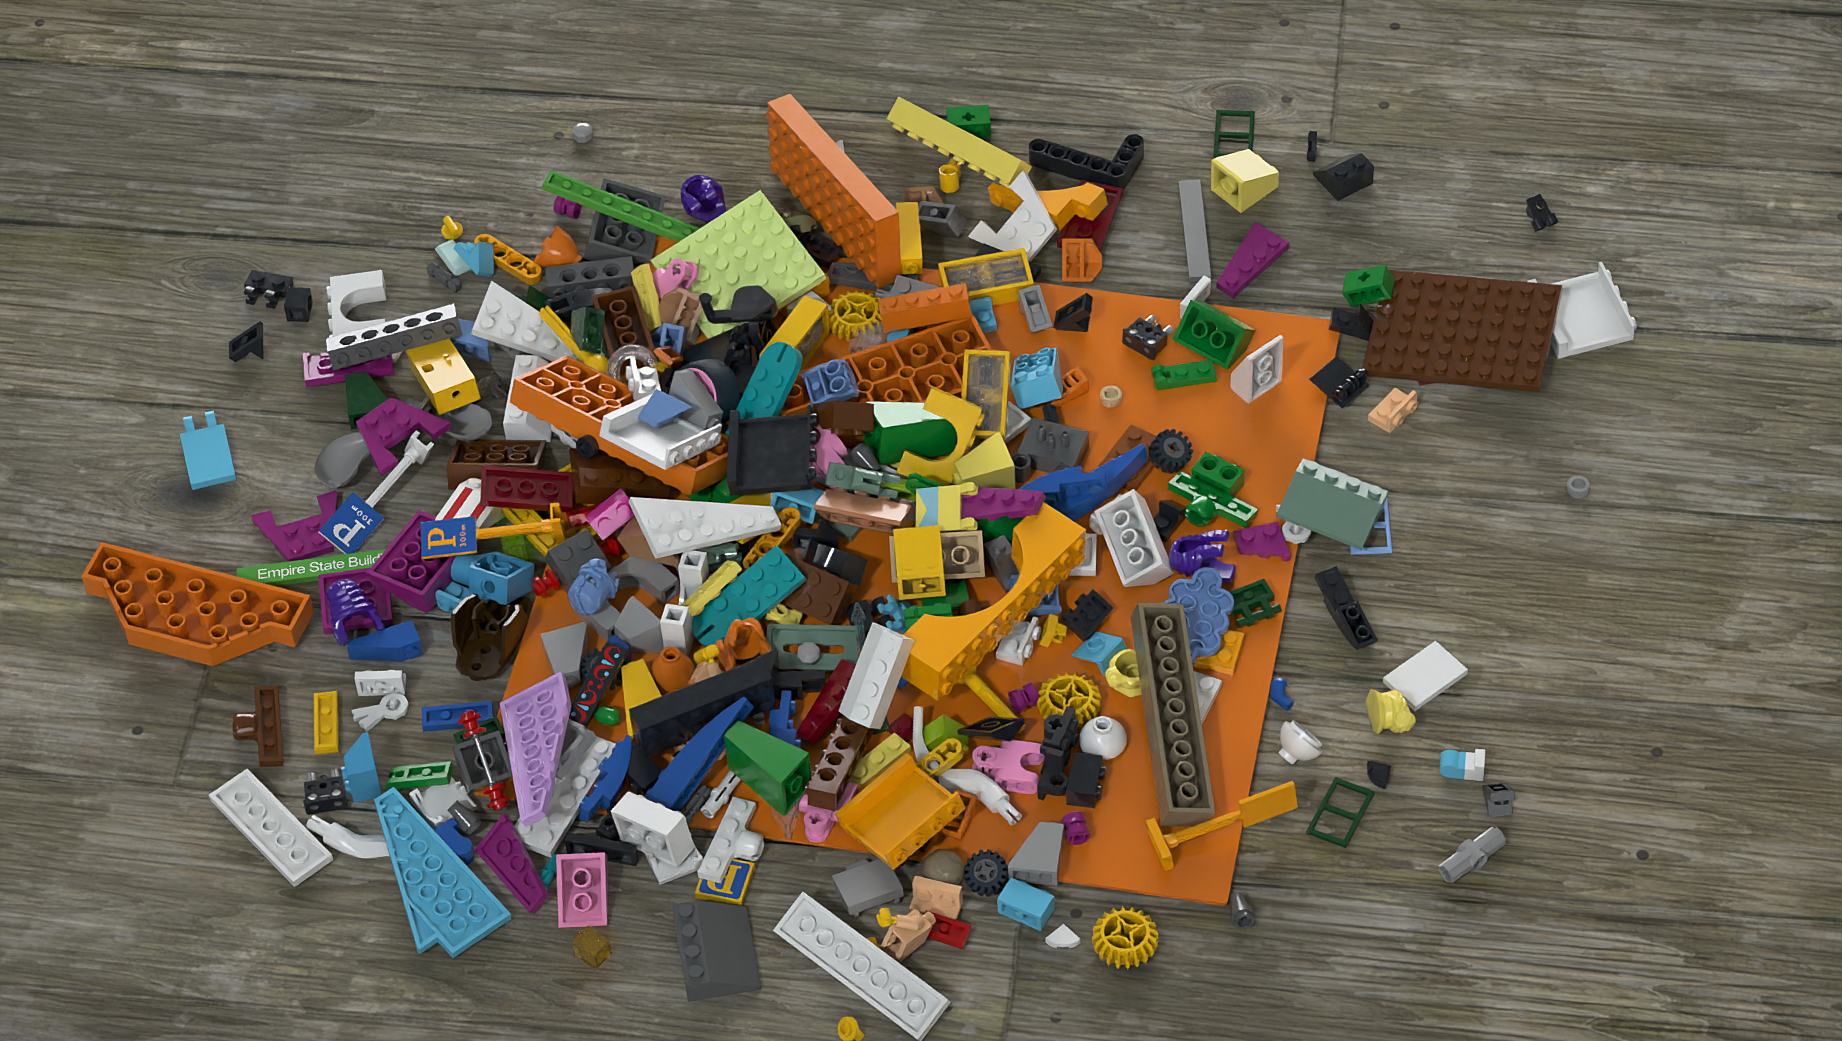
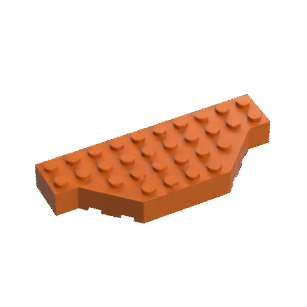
M103 542L98 546L81 576L87 594L108 600L129 645L209 666L221 664L273 642L296 647L314 614L310 595Z

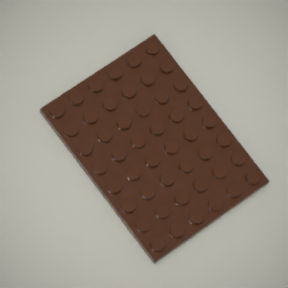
M1389 270L1395 281L1391 299L1381 300L1378 303L1362 369L1368 372V376L1540 392L1563 292L1562 285Z

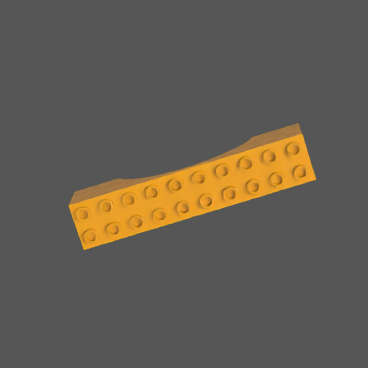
M1043 502L1037 515L1026 516L1013 529L1011 558L1018 569L1019 578L1010 592L991 607L973 614L957 617H940L924 614L903 634L915 641L901 677L937 701L943 695L949 694L955 683L963 680L968 671L973 666H977L988 651H993L998 642L1003 637H1007L1013 627L1018 622L1021 623L1032 608H1037L1042 599L1047 594L1050 595L1061 580L1067 579L1075 566L1078 567L1085 559L1086 529Z

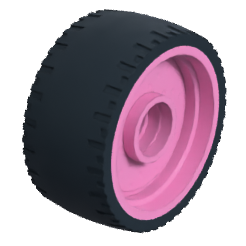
M715 359L698 360L681 367L678 371L685 369L694 371L723 411L721 424L730 420V411L736 410L740 402V388L732 369L727 364H724V362Z

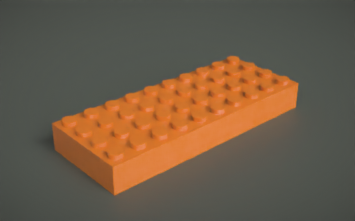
M791 94L767 102L768 112L766 116L769 121L767 133L770 138L768 150L771 155L769 166L772 173L776 174L782 184L790 189L792 195L799 199L804 209L808 210L813 218L823 226L824 231L833 237L836 245L843 247L846 256L855 262L857 268L866 274L870 282H873L877 288L894 283L896 276H901L899 212Z
M972 315L971 318L948 322L834 360L840 361L845 359L855 376L860 392L858 397H852L845 400L846 402L925 403L932 386L961 398L965 349L993 350L974 315ZM816 366L799 371L779 416L807 414L808 404H811V400L801 374ZM968 395V401L976 396ZM814 427V431H817V438L819 442V431L816 427ZM845 431L844 435H837L845 447L863 442V436H851V432Z
M568 355L514 379L509 403L517 406L519 410L535 415L537 419L544 420L555 428L570 433L574 438L579 439L584 435L593 436L598 442L599 449L607 452L609 456L617 457L627 465L644 471L646 475L660 479L664 484L679 489L683 494L693 495L727 476L729 437L720 433L721 439L717 446L666 470L600 437L604 415L638 400H634L633 393L628 391L627 385Z

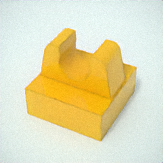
M1049 614L1042 628L1039 645L1049 647L1051 642L1062 643L1063 636H1066L1067 627L1058 623L1059 616Z

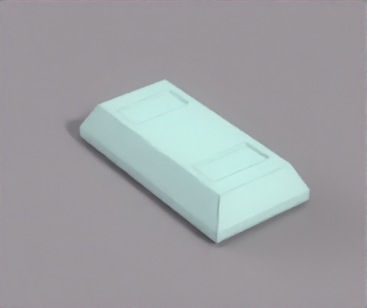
M451 239L438 245L435 251L452 274L457 277L472 269L454 250L457 243Z

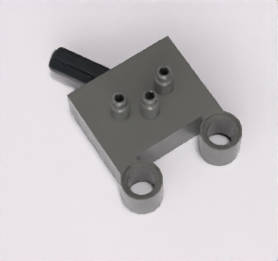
M1047 404L1042 409L1045 420L1032 419L1017 454L1011 457L1015 467V482H1027L1031 478V468L1052 473L1080 466L1089 447V432L1060 425L1056 407Z

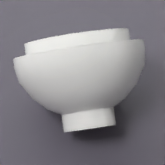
M1100 716L1091 719L1082 727L1079 735V744L1085 754L1103 756V760L1117 757L1123 752L1127 744V735L1124 727L1118 721L1110 717Z
M1285 721L1280 731L1282 749L1279 751V754L1283 758L1294 764L1297 760H1312L1321 755L1323 752L1320 748L1322 744L1314 735L1295 721L1291 723Z

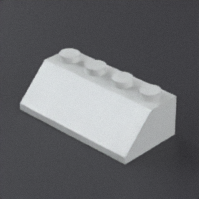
M516 355L503 421L506 440H546V442H551L552 430L550 429V423L539 420L535 415L519 410L517 406L509 403L515 378L549 364L539 356Z
M1134 489L1094 511L1124 587L1156 584L1174 574L1146 500Z
M872 622L839 712L848 719L868 728L881 729L915 640Z

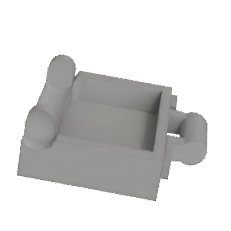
M568 719L556 778L560 780L564 778L597 739L593 731Z
M862 859L846 865V871L832 875L835 890L849 915H853L854 918L859 917V912L892 900L895 904L899 903V898L904 896L903 887L894 870L880 859L872 862Z

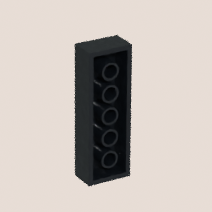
M759 658L630 708L629 714L633 738L643 757L646 758L691 740L704 726L742 697H745L754 706L747 718L761 712H766L775 707L772 677L762 659Z

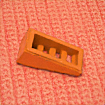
M670 346L659 347L653 351L658 360L669 367V369L674 370V372L684 361V358Z
M1078 367L1069 370L1061 376L1064 392L1062 397L1045 403L1058 407L1089 391L1088 378Z
M955 789L953 794L958 792L963 803L968 805L962 811L965 815L955 817V819L962 821L961 824L953 821L947 824L959 828L958 832L946 829V825L938 833L961 841L979 801L977 796Z

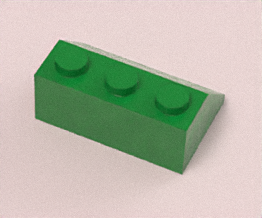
M1190 300L1172 340L1208 360L1212 359L1219 366L1229 369L1247 350L1256 330L1203 301Z

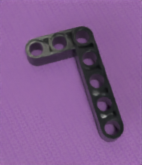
M1130 134L1124 139L1113 160L1044 139H1034L1029 143V162L1032 166L1079 181L1085 180L1120 187L1123 190L1127 187L1144 157V139L1138 134Z

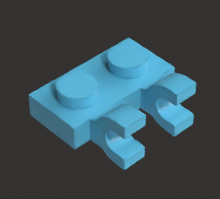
M889 594L886 597L888 603L885 605L880 603L877 608L881 614L893 615L895 621L888 620L885 624L888 629L901 632L903 635L906 632L904 609L910 608L911 604L905 600H898Z

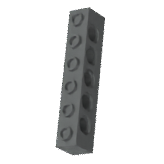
M451 304L326 339V345L333 370L460 336L462 331L455 306Z

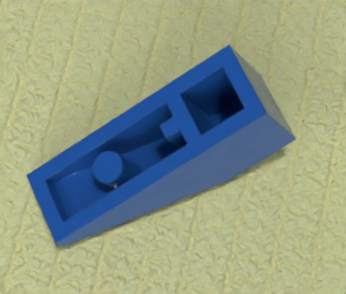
M412 620L346 642L350 660L402 662L423 654L421 640Z

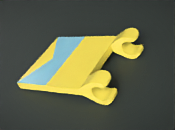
M966 482L961 485L916 489V527L940 525V532L976 531L978 529V522L974 518L961 519L962 495H977L978 486L973 482Z

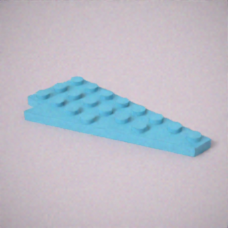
M394 787L374 799L415 946L419 954L438 942L454 958L511 920V913Z

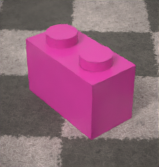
M621 488L585 516L602 540L634 516L629 504L630 499Z

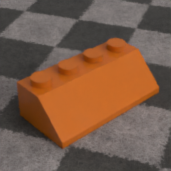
M967 283L878 299L884 333L972 317Z

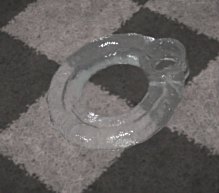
M631 344L621 347L612 354L607 364L606 374L628 386V382H625L620 376V366L625 360L637 358L644 363L645 367L658 368V361L650 350L643 346Z

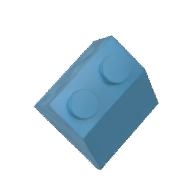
M365 732L344 755L345 766L341 767L347 795L352 794L354 803L375 799L382 795L368 732Z

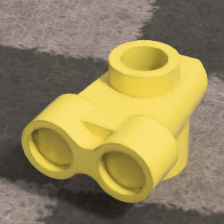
M778 604L764 615L763 618L766 626L767 624L799 625L803 613L793 608L791 610L787 609L784 605Z

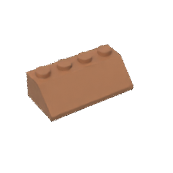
M838 487L835 490L826 489L813 508L826 521L894 534L893 529L915 527L916 509L912 506L911 502L899 500V503L891 502L890 498L878 496L877 499L871 498L869 494L863 492L851 494L848 493V490Z

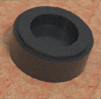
M584 435L576 441L577 452L586 459L595 456L599 451L598 442L591 435Z

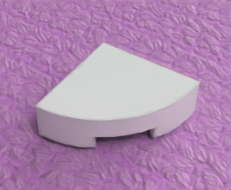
M1063 924L1046 937V943L1054 948H1073L1080 944V938Z

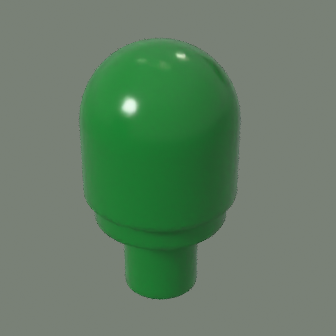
M606 705L600 706L593 716L596 717L597 722L607 726H615L621 720L620 712L616 708Z

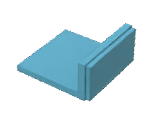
M1094 631L1072 656L1097 663L1102 675L1105 676L1110 660L1117 653L1127 650L1124 640L1120 637Z

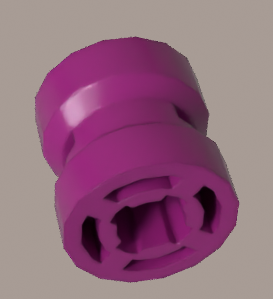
M557 196L553 210L556 214H567L569 218L576 219L580 215L582 205Z
M1031 682L1024 684L1019 690L1014 689L1008 692L1010 703L1017 713L1025 711L1028 706L1037 705V700L1040 698L1035 686Z
M1075 811L1063 816L1061 823L1064 824L1067 842L1071 845H1080L1087 842L1090 838V832L1088 827L1085 826V815L1082 812Z

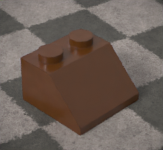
M827 401L812 404V409L814 413H817L818 422L822 430H831V434L844 435L845 431L851 432V436H865V432L873 431L874 404L846 401Z

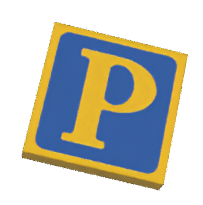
M733 859L722 883L700 878L695 890V898L742 906L755 869V863Z

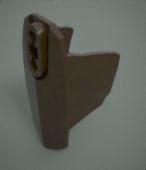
M473 593L460 602L451 613L453 646L457 651L455 666L461 675L469 676L473 681H485L494 678L505 667L517 649L527 626L533 607V602L529 598L520 596L506 605L499 604L497 601L490 599L486 604L485 599L481 601L478 594Z

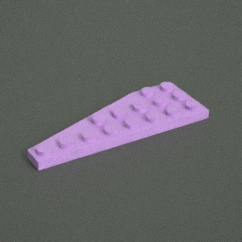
M562 672L500 702L520 820L525 827L547 817L571 710L567 681Z

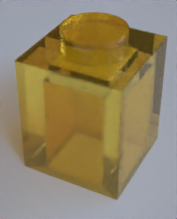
M589 925L583 931H579L572 940L574 955L595 970L612 955L610 940Z

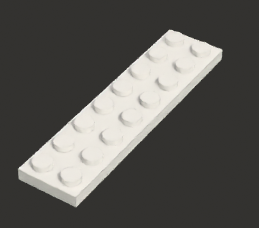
M804 892L800 894L773 930L919 1041H922L951 1003L947 998Z

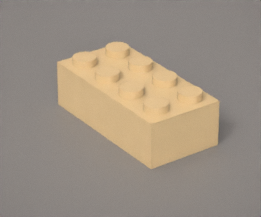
M982 530L940 532L944 578L985 577ZM890 535L892 583L897 582L894 535Z

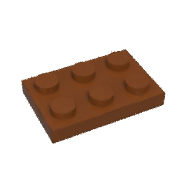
M1130 425L1098 467L1144 444L1148 460L1122 486V488L1128 491L1132 489L1137 491L1157 465L1156 462L1151 463L1150 460L1153 457L1148 455L1151 451L1148 450L1149 446L1156 436Z

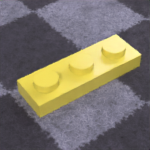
M641 264L631 272L649 332L652 334L661 326L658 308L660 305L659 296L655 289L653 274L649 264Z
M727 560L680 606L689 607L690 616L692 617L700 614L705 609L704 605L718 597L721 589L726 584L732 583L742 568L737 562Z
M893 733L860 759L850 782L859 785L860 793L904 754H909L911 746L896 733Z

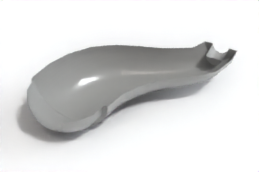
M471 403L441 415L436 411L437 417L451 423V429L445 433L460 441L474 442L484 437L491 428L492 419L490 412Z
M360 432L342 436L332 441L322 450L316 460L314 472L323 485L329 488H341L355 477L360 464L370 455Z

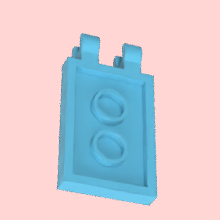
M214 411L205 412L208 427L195 430L192 416L183 417L186 432L181 433L180 438L192 490L236 480L224 424L217 425Z

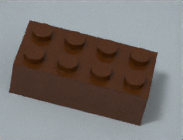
M635 286L592 295L594 314L608 359L612 365L614 377L626 374V366H630V358H635L637 369L650 367L652 363L657 362L656 355L653 352L655 348Z
M784 553L803 574L806 581L780 603L826 624L841 625L858 585Z

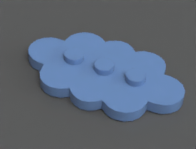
M1208 567L1195 571L1191 580L1179 579L1174 581L1169 587V599L1163 602V604H1183L1193 665L1198 656L1210 657L1219 651L1221 644L1220 636L1228 631V615L1231 614L1234 606V599L1231 593L1221 588L1222 577L1220 573Z

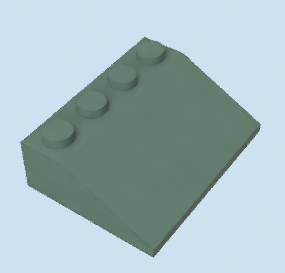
M1303 458L1293 476L1276 517L1362 550L1383 511L1389 491Z

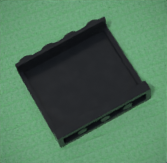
M808 404L807 414L741 419L739 410L730 411L727 485L730 496L812 489L813 480H816V467L813 466V462H817V452L814 444L818 443V438L814 427H818L817 413H813L811 404Z

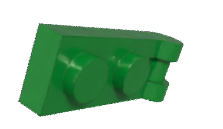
M1212 359L1164 367L1159 364L1151 368L1152 377L1155 378L1154 386L1157 390L1212 383L1217 380Z
M452 762L392 767L385 789L388 791L394 787L399 791V789L447 785L450 783L454 769Z

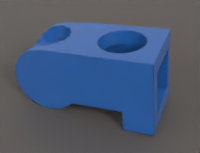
M450 818L434 829L465 865L470 864L474 860L472 842L460 835L458 823L453 818Z

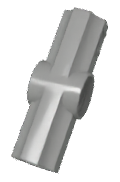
M1491 827L1473 841L1471 839L1465 840L1458 847L1454 855L1438 866V871L1447 883H1454L1471 869L1477 871L1482 868L1489 856L1506 845V839L1502 831L1497 827Z

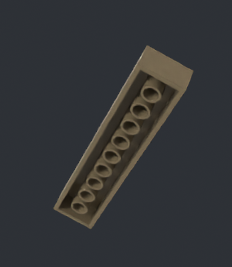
M1138 603L1130 618L1161 826H1196L1211 820L1215 814L1184 606L1183 604Z

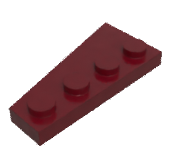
M844 659L840 660L797 730V738L801 739L802 742L813 746L840 714L839 708L856 664Z

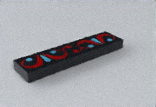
M606 642L571 704L570 720L584 725L586 728L588 727L629 654L628 650Z

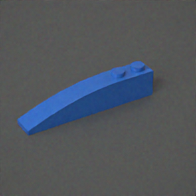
M1141 444L1091 471H1105L1108 485L1107 492L1081 494L1074 497L1064 496L1062 497L1063 504L1052 506V508L1075 522L1098 507L1130 480L1148 460L1145 445Z
M742 697L704 726L682 748L668 767L661 771L658 781L653 788L646 792L645 798L654 803H660L672 811L680 812L725 749L724 735L726 731L732 728L737 721L744 722L754 706L745 697Z

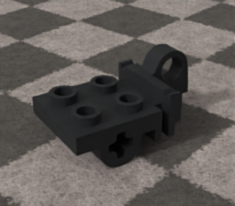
M1066 707L1063 715H1050L1044 721L1043 745L1040 746V753L1045 755L1046 761L1041 768V778L1037 784L1038 799L1044 800L1046 794L1062 796L1066 793L1068 777L1064 774V766H1067L1070 759V750L1072 747H1076L1079 734L1076 733L1078 720L1076 719V710Z

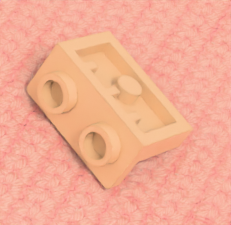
M1394 388L1368 414V421L1391 433L1395 427L1401 426L1404 418L1409 413L1412 414L1418 406L1417 392L1413 390L1407 395Z
M915 875L912 883L913 899L909 907L910 912L915 909L923 914L927 910L957 920L963 904L962 887Z

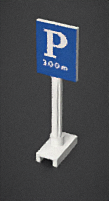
M417 430L408 441L404 450L406 452L404 458L366 501H363L352 492L318 531L319 534L344 554L355 553L383 521L384 517L373 509L376 503L411 463L414 464L417 461L422 465L428 458L434 444L430 442L425 446L417 439L420 434Z

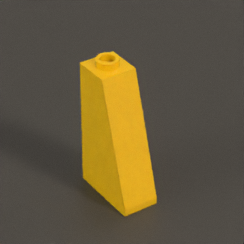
M918 202L896 203V210L899 212L901 274H922Z
M643 659L621 666L627 731L631 737L632 746L636 742L633 738L629 709L661 697Z

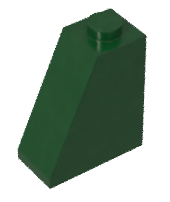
M367 372L345 375L347 410L351 429H358L356 421L387 400Z

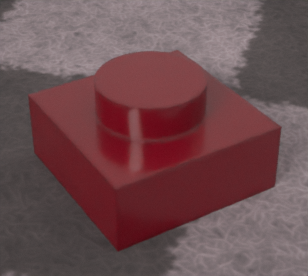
M903 713L888 726V732L890 734L896 733L908 743L913 739V718Z

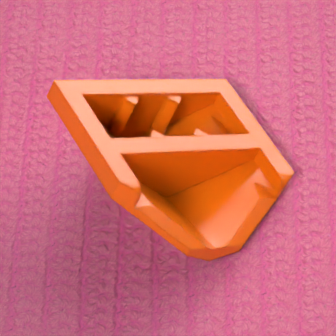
M1062 239V282H1092L1102 269V255L1092 239Z

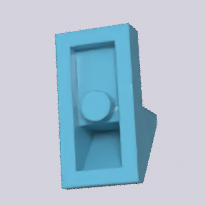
M480 241L476 245L470 242H457L454 250L474 273L492 278L494 274L493 245Z

